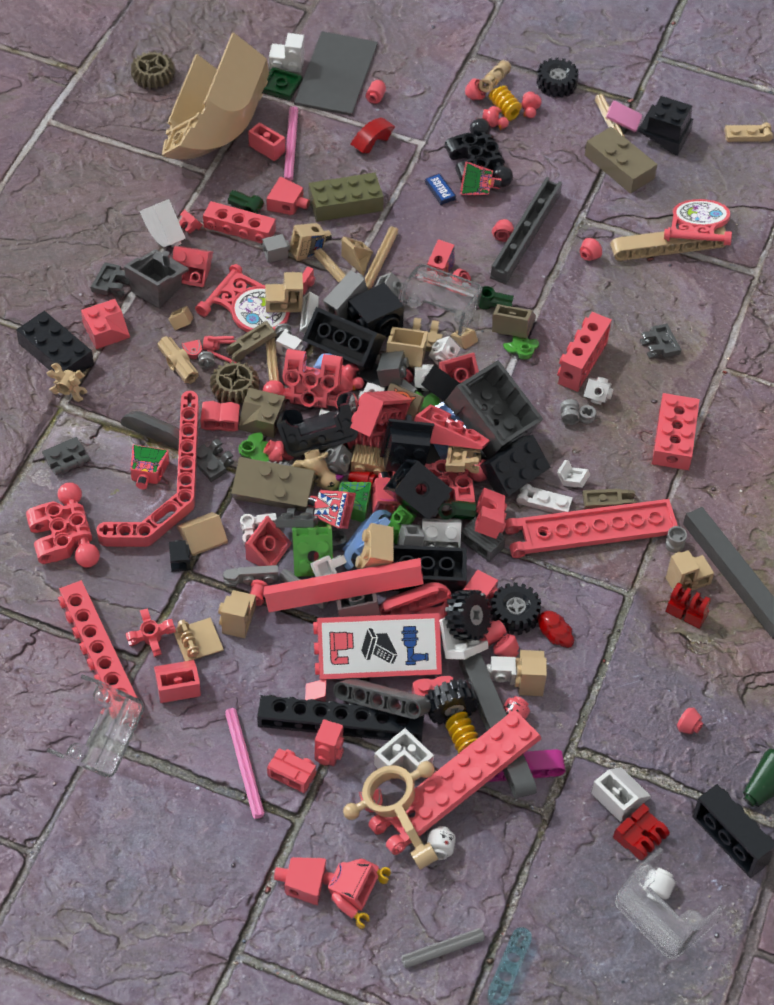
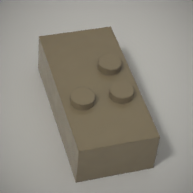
M609 127L586 142L584 156L630 194L655 179L658 164L613 127Z
M239 457L231 494L236 500L285 509L297 508V511L306 512V509L310 508L308 500L313 494L316 474L314 470Z

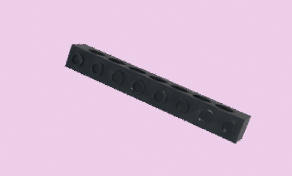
M275 695L260 696L257 715L258 727L318 733L324 719L343 725V736L390 741L405 728L422 744L424 715L411 719L354 703L321 702L315 699L302 700L295 697H276Z

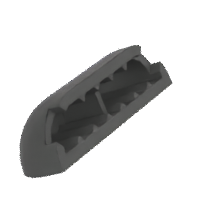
M140 411L130 412L121 419L122 426L179 450L180 429Z

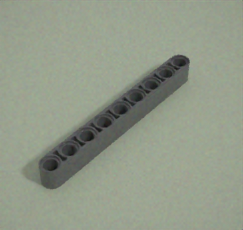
M478 653L466 659H459V665L464 678L473 685L479 701L477 710L486 731H488L506 717L507 714L481 653ZM522 754L503 769L515 799L533 795L537 792L534 778L524 754Z

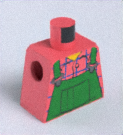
M465 161L460 194L489 195L490 188L500 189L501 179L492 177L493 170Z
M133 445L131 478L133 481H137V488L144 490L147 488L148 483L158 484L169 464L168 450Z

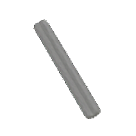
M477 928L405 954L401 957L403 966L408 968L481 942L485 936L483 930Z

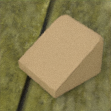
M463 327L451 334V337L463 349H467L478 342L475 330Z

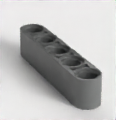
M348 678L336 683L334 686V694L340 700L411 719L423 716L431 709L430 701L424 696L355 678Z

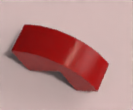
M384 118L374 119L356 134L351 145L360 152L369 154L377 139L388 141L395 126Z

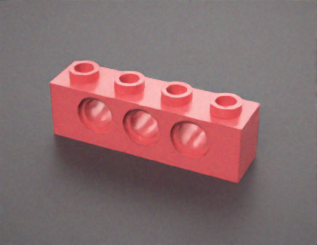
M210 201L203 214L204 228L262 243L263 238L274 236L276 232L275 218Z

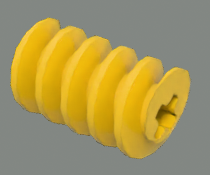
M500 86L491 90L488 97L492 103L501 109L502 115L508 121L514 120L522 108L521 103L508 90L507 86Z
M466 711L452 715L445 724L458 754L478 739V734L474 731L475 728L471 725L472 721L468 718L469 715Z

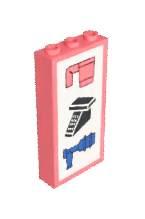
M439 613L317 618V622H313V632L318 635V642L314 643V655H318L319 663H315V675H319V679L442 674Z

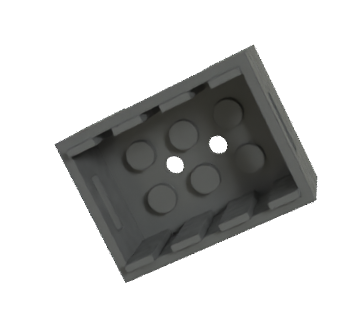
M499 360L458 384L445 400L467 429H474L490 440L489 444L482 449L488 459L522 436L530 435L543 420L542 416ZM482 405H483V406H486V408H487L486 411L482 410V409H483ZM493 420H496L498 422L497 426L494 425Z

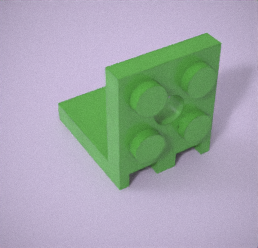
M318 521L314 528H291L295 576H315L310 565L314 561L309 560L307 557L311 551L318 552L319 557L317 560L327 555L333 559L332 527L324 521Z

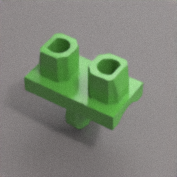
M404 505L398 506L391 516V522L388 525L393 527V542L397 544L401 524L411 525L416 517Z

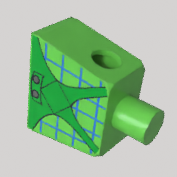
M371 482L340 483L339 491L356 493L350 519L359 522L366 520L371 497Z

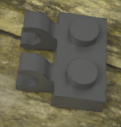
M105 262L91 285V292L106 296L111 292L116 297L122 298L125 293L122 290L123 284H130L129 280L125 278V270L123 271L119 265Z
M668 324L652 326L650 331L642 332L643 338L640 339L642 346L649 345L653 341L657 344L648 347L650 352H647L649 359H654L660 354L664 358L680 355L681 348Z
M219 439L213 440L209 447L203 444L197 448V467L210 482L227 473L225 467L234 463L233 455L230 451L223 453L219 460L215 457L216 454L223 451L221 447L222 442Z
M288 508L287 513H282L275 520L276 527L314 528L318 524V516H314L315 508H307L306 513H301L300 516H295L297 508Z

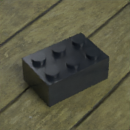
M534 435L522 436L480 464L493 490L505 495V497L510 496L551 468Z

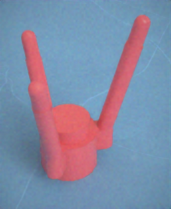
M205 336L203 350L212 352L215 357L231 363L232 359L216 353L215 350H219L220 344H232L237 340H233L234 336Z

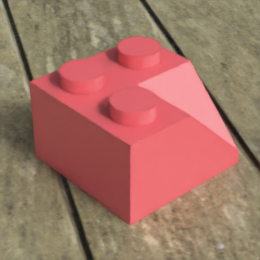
M115 299L81 310L83 325L96 349L130 338L122 311Z

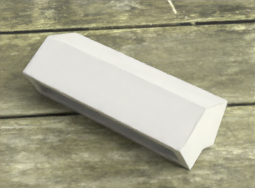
M311 292L303 297L300 332L304 333V335L315 308L319 305V296Z

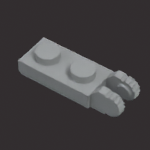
M278 566L226 569L223 572V581L227 587H236L239 583L251 585L253 580H262L270 584L279 581Z

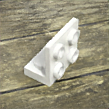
M445 617L440 619V631L446 659H466L489 649L488 641H461L453 638L454 635L449 633L450 628L446 627L448 620H445Z

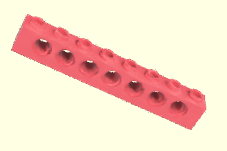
M82 580L59 588V604L61 608H65L67 611L65 616L68 623H72L74 626L72 631L75 639H80L81 641L79 646L82 654H87L88 659H86L90 671L94 670L96 674L94 675L95 682L98 687L101 686L103 689L101 694L104 702H109L111 706L109 707V712L112 719L116 718L118 724L122 725L142 717V709Z

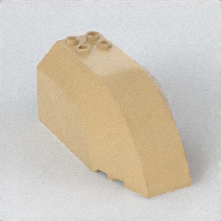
M235 33L231 34L218 69L196 54L168 120L170 129L166 130L168 140L164 141L162 156L178 160L194 159L204 156L237 138L251 121L258 102L263 96V89L268 83L269 68L267 58Z

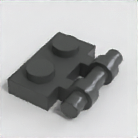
M77 437L42 451L51 469L54 468L55 476L61 473L64 475L70 469L77 466L80 468L85 465L84 463L91 461L89 455H85V449Z

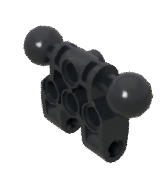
M477 118L471 123L470 133L451 137L445 141L444 146L450 159H467L455 166L461 183L466 161L493 170L492 177L501 179L500 187H506L512 182L513 172L509 167L503 166L505 161L499 150V145L495 142L494 137L489 134L491 130L490 123L483 118Z

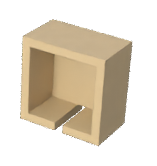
M392 327L387 341L386 352L404 351L405 357H408L409 367H422L427 349L428 332Z

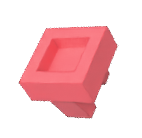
M185 209L180 214L182 218L179 224L182 228L187 225L185 231L189 234L203 226Z

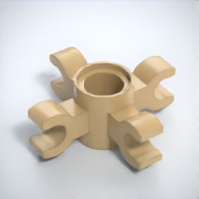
M58 363L52 364L51 367L55 372L53 370L47 371V375L56 380L54 381L55 385L49 390L55 395L59 392L64 395L71 393L76 402L82 401L83 398L80 394H86L87 390L78 385L81 383L79 380L85 377V375L80 370L75 373L70 370L63 372Z

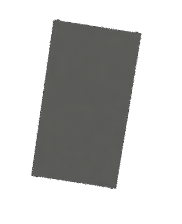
M321 31L294 105L352 116L378 42Z

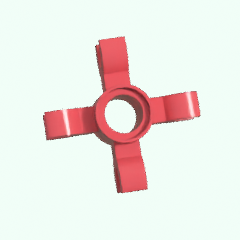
M148 608L140 610L143 623L139 631L126 633L129 646H134L144 641L151 646L154 657L162 655L158 643L161 640V635L176 632L173 620L168 619L161 624H157L154 620H151Z

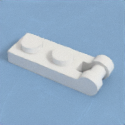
M527 483L520 488L521 493L518 494L516 501L521 505L547 512L562 513L569 512L573 497L534 488Z

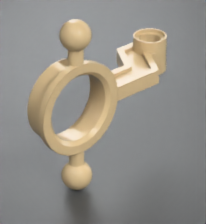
M423 761L418 765V769L412 773H409L403 767L395 765L384 766L374 771L363 785V800L357 804L349 803L344 807L343 814L345 818L355 820L359 817L360 811L366 808L371 809L382 817L398 816L416 849L411 852V855L418 868L421 870L438 860L430 842L425 845L422 843L405 812L414 801L415 780L420 777H431L434 773L433 764L429 761ZM401 779L406 782V792L397 803L390 806H380L374 803V792L385 781Z

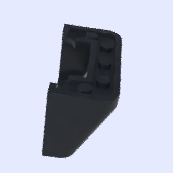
M353 391L343 393L338 397V410L303 419L302 413L296 408L282 410L277 427L287 454L298 457L311 450H323L355 440L358 431L350 428L352 416L356 412Z

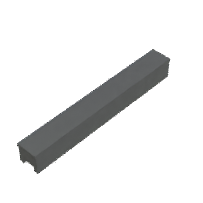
M549 177L545 178L492 264L490 279L507 284L559 198L562 182L559 181L557 184L549 181Z
M703 507L687 512L683 525L773 639L774 596Z

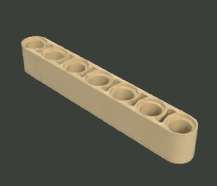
M725 226L717 228L714 233L724 235L726 231ZM664 232L618 237L610 243L613 255L618 261L727 246L721 241L670 238V241H667V239H664Z

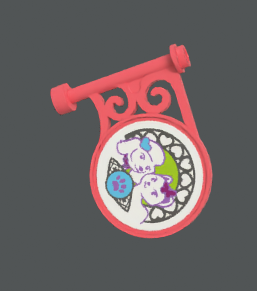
M693 199L681 202L673 209L672 226L665 229L664 239H667V241H670V238L724 242V245L731 246L732 232L725 231L724 235L714 233L717 228L729 222L730 210L719 202L706 199Z
M238 264L231 265L229 267L230 273L205 302L200 301L195 307L196 312L200 316L206 317L211 312L210 306L213 303L219 304L231 313L235 324L246 332H249L265 321L275 330L277 325L287 323L290 317V312H266L265 285L243 275L242 268ZM246 283L250 284L253 287L247 288Z

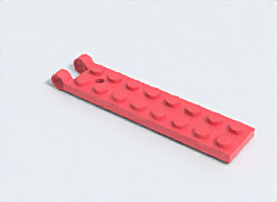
M669 499L523 518H509L504 521L506 522V534L513 535L522 530L525 542H514L509 546L513 558H521L530 553L667 536L671 527L678 526ZM544 532L546 533V536L540 535V533Z
M515 709L414 789V801L405 812L408 817L411 813L416 812L415 816L409 817L418 836H421L542 739L540 734ZM375 815L368 824L375 834H382L391 824L400 833V835H393L386 842V847L393 855L400 854L412 843L398 816L382 817Z

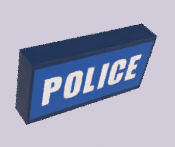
M441 174L425 178V184L440 205L456 200L455 193Z

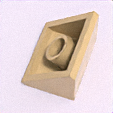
M211 512L177 525L183 540H186V544H189V552L192 556L228 543L220 516L216 513Z

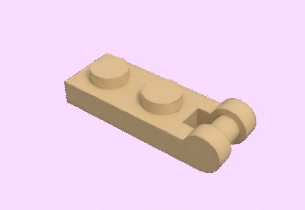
M763 123L762 125H725L724 129L726 142H768L773 139L770 123Z

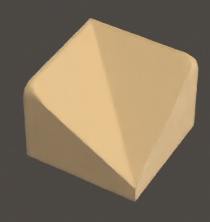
M188 306L173 311L169 317L174 330L191 324L193 320V315Z

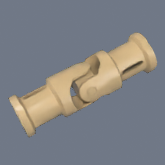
M505 60L500 61L485 78L480 80L479 88L483 92H490L511 71V64Z

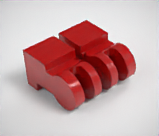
M678 582L671 593L665 612L679 619H682L685 614L684 621L700 629L709 614L708 608L711 598L706 596L703 599L701 598V593L697 592L690 601L692 589L688 587L685 590L683 584Z
M643 803L631 814L630 818L628 817L616 828L613 838L625 849L628 848L636 858L644 860L648 856L647 852L651 853L655 846H659L662 843V839H666L670 835L667 826L658 821Z

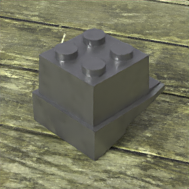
M156 249L141 258L132 260L124 266L125 278L129 280L131 292L158 308L182 287V275L189 271V268L170 258L168 251L161 253Z

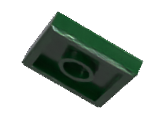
M272 67L267 79L268 83L262 93L290 101L301 84L303 76Z

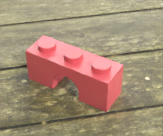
M483 488L476 505V512L479 513L475 521L476 532L497 539L499 533H503L506 526L504 521L507 515L505 513L507 507L505 495Z

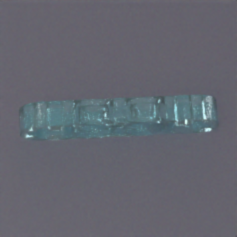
M517 928L512 933L488 989L487 1001L490 1005H504L508 999L531 943L532 935L526 928ZM521 935H524L525 940L522 941L520 948L516 947L518 937L520 938ZM508 954H518L519 961H509L507 958ZM500 973H510L511 980L502 981L499 978ZM500 986L502 987L501 995L498 1000H495L493 994L497 993Z

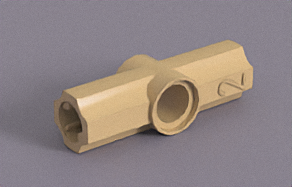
M165 336L161 338L157 343L158 348L166 357L172 371L176 370L185 383L191 384L195 382L199 377V373L191 364L187 352L184 349H180L171 337Z

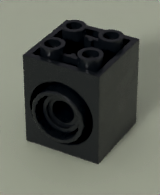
M385 283L348 299L347 320L386 337L390 335L392 327L403 328L404 305Z
M406 459L383 488L395 500L404 505L406 509L415 514L417 518L425 520L433 519L438 514V508L442 503L447 502L450 498V492L453 490L419 461Z

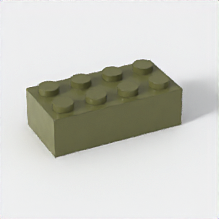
M376 173L309 183V200L316 222L383 211L384 196Z

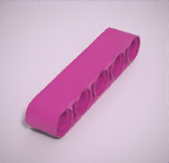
M552 749L523 753L533 778L557 777L566 772L561 750ZM503 770L488 782L507 781Z

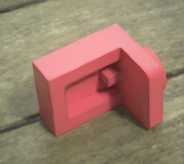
M308 266L302 274L303 295L315 282L314 269Z

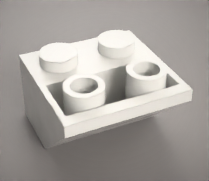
M422 519V531L424 534L422 546L460 548L461 519Z
M623 768L606 771L594 781L591 792L620 822L651 798V795Z

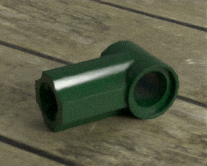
M232 190L227 199L228 204L256 214L264 207V201L261 197L257 195L250 197L236 190Z
M483 286L479 290L477 305L483 310H488L492 307L496 308L497 304L512 307L514 296L498 293L492 287Z
M449 498L447 502L440 505L438 513L443 519L460 518L472 520L476 515V502L457 501ZM445 505L451 506V509L449 511H443L442 507Z

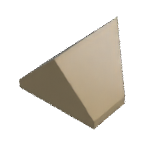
M343 236L341 256L364 276L373 251L362 241Z

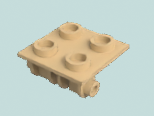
M211 617L191 624L185 620L178 622L174 635L185 661L195 660L224 650Z

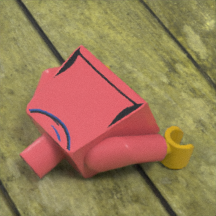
M362 858L349 863L341 862L335 873L326 872L324 874L323 884L328 885L332 900L337 907L350 918L354 917L358 928L364 929L365 925L359 919L363 918L369 922L370 918L366 913L359 914L358 910L362 911L377 879L381 884L388 883L389 878L383 876V874L390 876L391 870L388 867L379 869V866Z

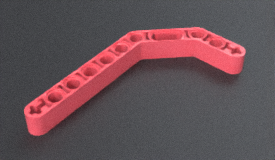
M186 391L181 396L177 493L142 522L100 523L96 530L98 541L102 546H150L193 511L195 507L199 420L198 395L194 391ZM171 511L175 512L163 523H156L167 513Z

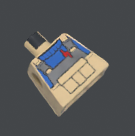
M318 223L294 225L290 252L296 261L314 256L315 250L323 249L324 242L332 239L331 232L329 230L323 231Z

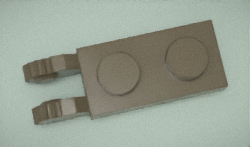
M265 321L236 339L237 341L226 348V352L232 355L234 362H238L244 359L246 354H249L277 336L276 331Z
M599 489L584 490L582 492L584 510L637 503L636 500H632L635 497L634 490Z

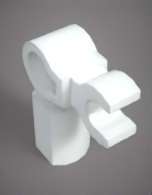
M276 513L256 515V517H253L251 514L241 516L240 525L244 546L246 540L255 532V527H258L266 516H269L275 523L277 519Z

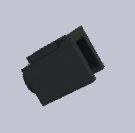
M186 540L169 542L171 572L190 571L189 544H186Z

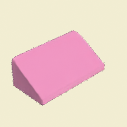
M613 101L608 109L606 118L632 132H636L642 119V114L617 101Z

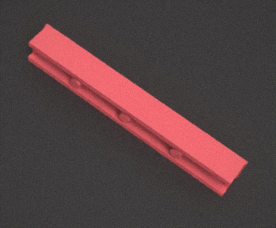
M421 558L265 586L263 595L266 599L268 612L422 585L424 582Z

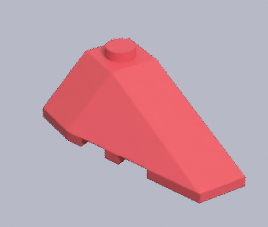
M431 404L418 413L414 419L416 422L434 423L435 426L430 439L431 444L482 450L490 442L489 439L474 429H466L462 421L458 420L456 422L451 419V414Z

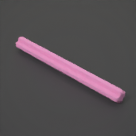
M296 106L289 108L284 178L291 182L293 181L298 120V108Z
M235 708L227 709L225 715L254 819L264 817V810L237 711Z

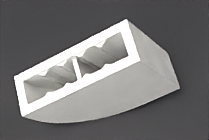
M169 199L140 211L146 227L159 245L163 247L171 245L173 248L174 246L181 245V240L186 239Z

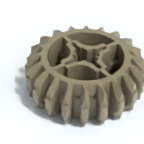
M149 51L146 54L143 52L142 56L137 55V58L133 59L131 63V76L138 86L142 85L143 88L149 87L151 89L155 87L157 89L159 86L163 88L164 84L168 85L172 81L175 74V65L172 58H169L167 54L163 55L162 52L157 53L155 51L151 53Z
M233 360L230 364L225 362L224 366L219 365L218 369H214L210 377L212 394L217 400H221L222 403H243L249 388L259 390L260 379L258 373L254 371L253 366L248 367L247 362L241 364L240 361L234 363Z

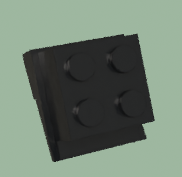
M660 96L657 104H652L638 132L659 143L663 149L678 156L692 130V105Z
M406 415L405 420L389 419L379 442V455L383 457L385 471L396 472L406 459L417 460L425 466L430 449V439L435 426L434 423L413 421L412 415Z

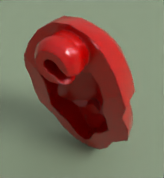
M542 612L538 619L542 634L552 644L566 648L572 647L574 637L571 626L556 612Z

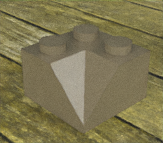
M249 388L243 402L238 429L251 433L262 432L263 436L274 438L278 429L277 422L282 410H285V396Z

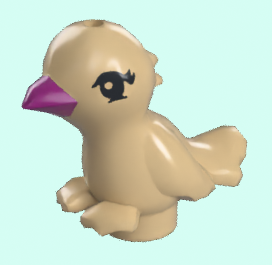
M319 449L304 453L305 459L296 460L292 465L293 467L314 470L319 478L315 482L323 490L336 491L344 478L343 475L335 474L328 469L325 458L329 454L328 452L320 454Z

